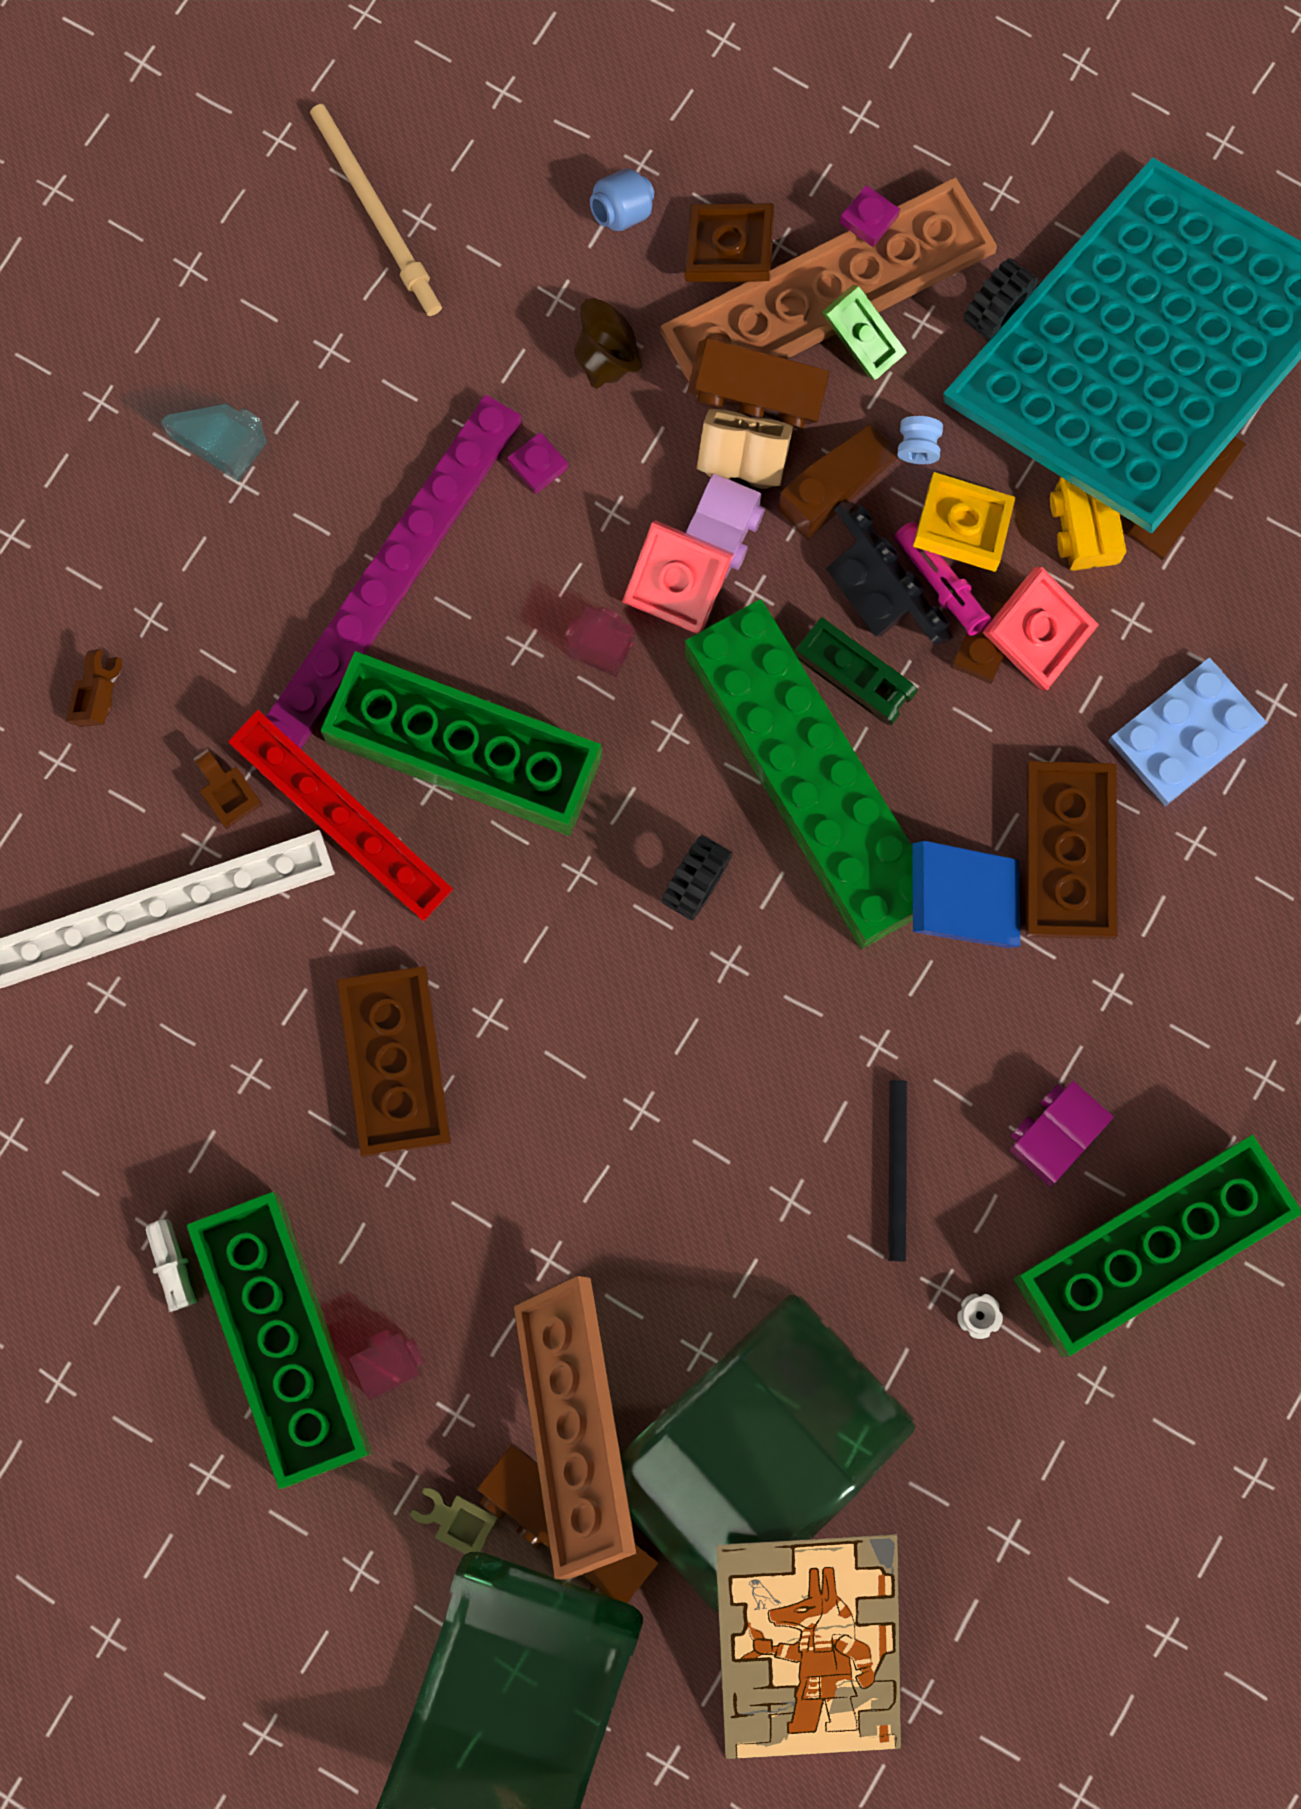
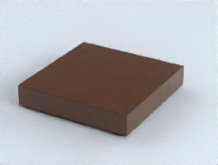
M774 203L691 204L684 270L686 282L770 281L775 220Z

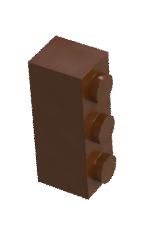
M706 338L698 343L687 393L698 395L697 402L703 405L722 408L723 402L739 406L738 413L753 418H763L764 413L779 416L780 422L789 424L795 429H803L804 424L815 423L819 420L830 371Z

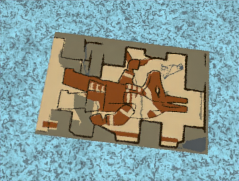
M897 1534L716 1545L726 1759L901 1749Z

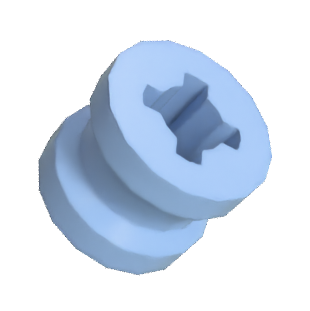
M910 416L902 419L900 432L903 435V442L898 446L897 456L901 460L913 464H931L939 461L941 449L937 445V439L943 433L942 422L926 416Z

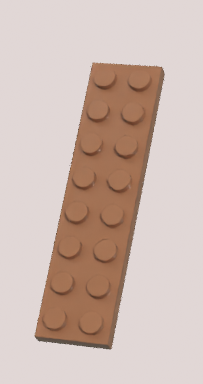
M955 177L897 206L900 208L899 217L874 247L851 231H848L772 269L770 281L746 282L661 325L660 333L688 382L690 381L698 343L706 338L788 359L836 334L821 312L853 284L861 288L879 313L995 254L997 244Z

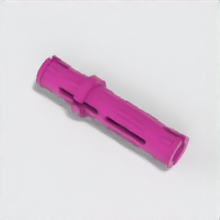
M910 522L901 527L896 532L894 540L902 547L919 572L939 595L938 602L941 606L952 611L970 636L986 628L991 621V617L970 593V584L965 579H959L941 555L913 547L918 528L916 522ZM921 551L927 555L938 569V572H934L920 554ZM947 584H950V586L954 589L957 595L965 603L964 606H961L960 603L953 596V594L949 591V589L946 587Z

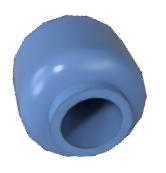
M631 168L621 169L597 181L593 188V194L590 197V208L600 225L607 226L613 231H623L649 217L652 211L654 189L651 182Z

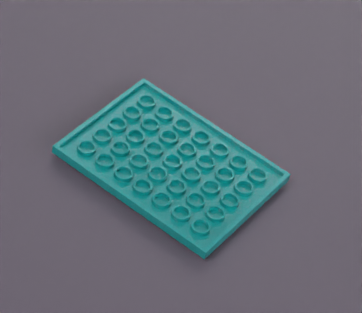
M1152 157L943 393L944 403L1152 534L1301 360V241Z

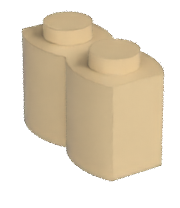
M709 409L703 424L696 469L705 472L710 478L713 473L726 479L739 477L748 481L751 486L760 489L780 486L785 472L793 426L772 419L750 418L733 411Z

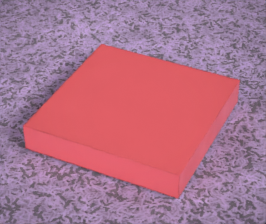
M655 520L650 526L622 602L698 634L705 630L734 553Z
M1041 566L1033 568L982 633L1039 690H1048L1099 624Z

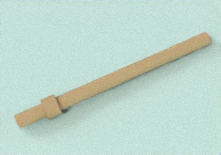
M318 104L314 106L310 111L312 118L400 267V277L408 291H414L428 316L437 314L442 309V306L428 284L430 277L421 262L414 260L325 105Z

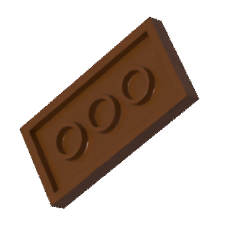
M1028 761L1026 765V937L1114 940L1118 936L1117 765L1112 763Z
M426 966L337 979L361 1157L452 1144Z

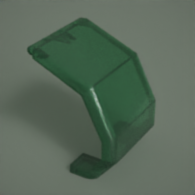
M789 1295L783 1299L712 1368L620 1452L630 1518L703 1600L718 1613L716 1545L812 1539L858 1495L915 1430L912 1415L892 1394L889 1396L884 1391L886 1387L861 1360L858 1362L852 1356L854 1352L830 1326L826 1328L821 1322L823 1319L802 1296Z
M478 1551L469 1552L462 1557L454 1574L449 1590L453 1594L413 1713L376 1809H581L630 1656H633L640 1635L643 1616L636 1607L623 1601L560 1579H555L552 1576Z

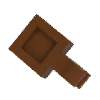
M995 600L989 613L991 621L1005 604ZM985 628L975 635L970 636L966 633L952 668L992 684L1004 654L982 633Z
M96 649L87 652L84 659L85 672L83 680L75 681L66 722L78 727L105 724L106 717L112 708L111 695L114 683L109 680L119 675L122 668L121 658H107L104 669L101 665L103 651Z
M208 749L193 758L210 782L200 792L226 829L263 805L236 766L224 773Z

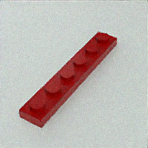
M259 710L228 741L229 744L423 922L454 891L447 882Z

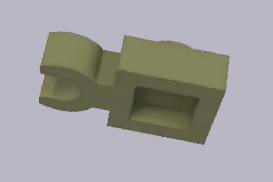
M424 1487L422 1493L433 1499L434 1510L430 1514H423L419 1510L413 1509L410 1513L411 1517L422 1524L432 1522L440 1524L441 1526L435 1538L476 1560L498 1517L460 1495H457L452 1505L449 1506L445 1504L444 1498L438 1490Z

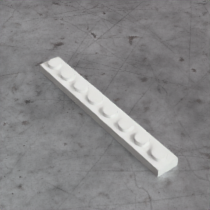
M320 830L0 938V989L334 875L335 872Z

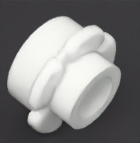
M971 1294L961 1302L962 1309L957 1314L958 1323L962 1330L969 1331L971 1337L984 1339L989 1337L992 1331L996 1332L999 1330L1003 1315L999 1311V1303L994 1297L988 1294L982 1296ZM978 1311L983 1312V1320H978L976 1318V1313Z

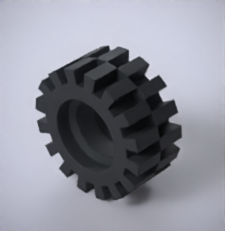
M1007 258L1006 261L1000 264L998 269L995 268L991 273V277L984 281L980 291L976 292L973 297L975 299L969 303L967 311L964 313L963 321L990 341L1037 287L1038 278L1012 258Z
M701 834L674 873L675 875L669 882L661 903L687 919L694 920L720 881L733 852Z

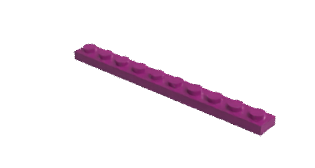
M484 395L266 717L298 747H303L334 701L354 652L365 655L522 423V417L517 412L490 396Z

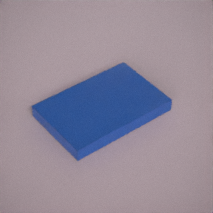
M927 841L913 843V932L1009 949L1021 947L1019 860Z

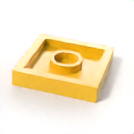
M933 472L913 547L996 572L1001 560L1016 497Z

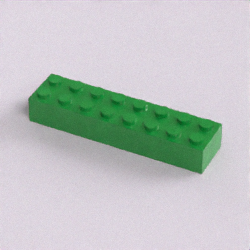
M762 599L755 601L685 640L686 659L861 950L913 921V847Z

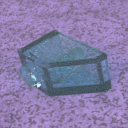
M227 404L169 414L161 421L170 439L237 482L240 481L267 444V439L261 427L262 421L247 409L241 408L238 412Z

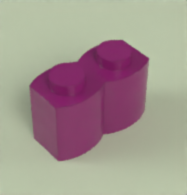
M1074 1081L1065 1089L1058 1083L1040 1102L1046 1108L1036 1121L1028 1116L1010 1135L1017 1142L1009 1151L1049 1187L1063 1175L1114 1118Z

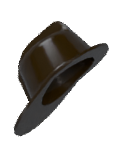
M596 298L586 299L580 306L582 332L576 343L574 356L579 365L585 370L590 385L597 389L604 383L618 382L628 372H638L642 368V364L638 355L634 332L625 317L605 301Z

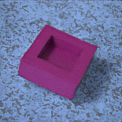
M866 185L843 212L840 224L874 247L899 217L900 208Z
M541 432L508 457V464L535 495L568 469V462Z

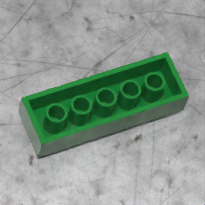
M356 651L352 656L321 729L328 745L569 837L572 834L602 760V746L600 743Z
M1252 1134L1239 1140L1014 1277L1013 1280L1060 1357H1070L1299 1217L1301 1209Z
M271 1192L187 1224L190 1238L278 1489L288 1488L372 1455L373 1452L281 1196Z

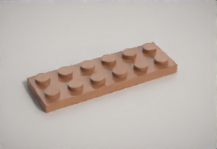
M576 1276L514 1306L555 1579L565 1580L636 1554L591 1278Z

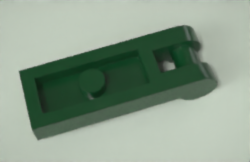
M822 616L795 649L797 657L871 710L880 721L887 725H893L900 716L899 708L905 701L910 702L918 692L916 686ZM881 683H884L891 689V692L885 699L875 692Z

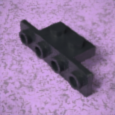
M839 502L834 507V510L856 538L857 542L831 563L826 570L876 637L884 635L906 615L911 613L932 643L941 644L951 640L953 636L947 629L950 625L947 617L938 607L934 605L931 607L921 594L924 592L921 582L913 573L904 571L896 560L899 557L896 548L886 538H880L871 526L874 520L870 513L859 503L855 505L853 502Z

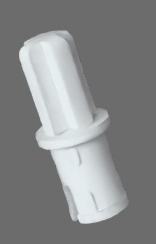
M162 1219L150 1223L146 1226V1233L157 1266L153 1269V1273H158L169 1312L196 1304L197 1299L195 1298L185 1264L189 1263L188 1258L182 1259L171 1221L169 1219Z

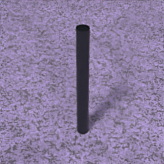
M891 1080L889 1081L888 1261L906 1262L907 1081Z

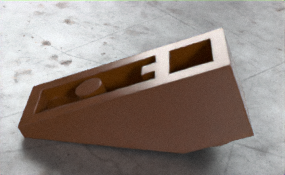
M870 424L814 462L781 492L778 510L809 539L837 514L834 507L839 502H850L898 458V451Z
M1235 436L1152 534L1135 524L1128 536L1163 560L1235 465L1247 444Z

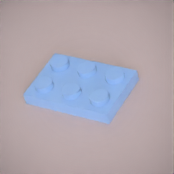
M1209 657L1111 736L1108 742L1166 807L1263 728L1267 722Z

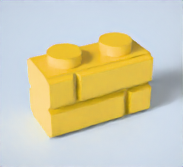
M1060 477L1055 491L1050 493L1053 517H1060L1063 531L1057 534L1060 557H1067L1069 569L1072 571L1120 563L1126 554L1120 514Z

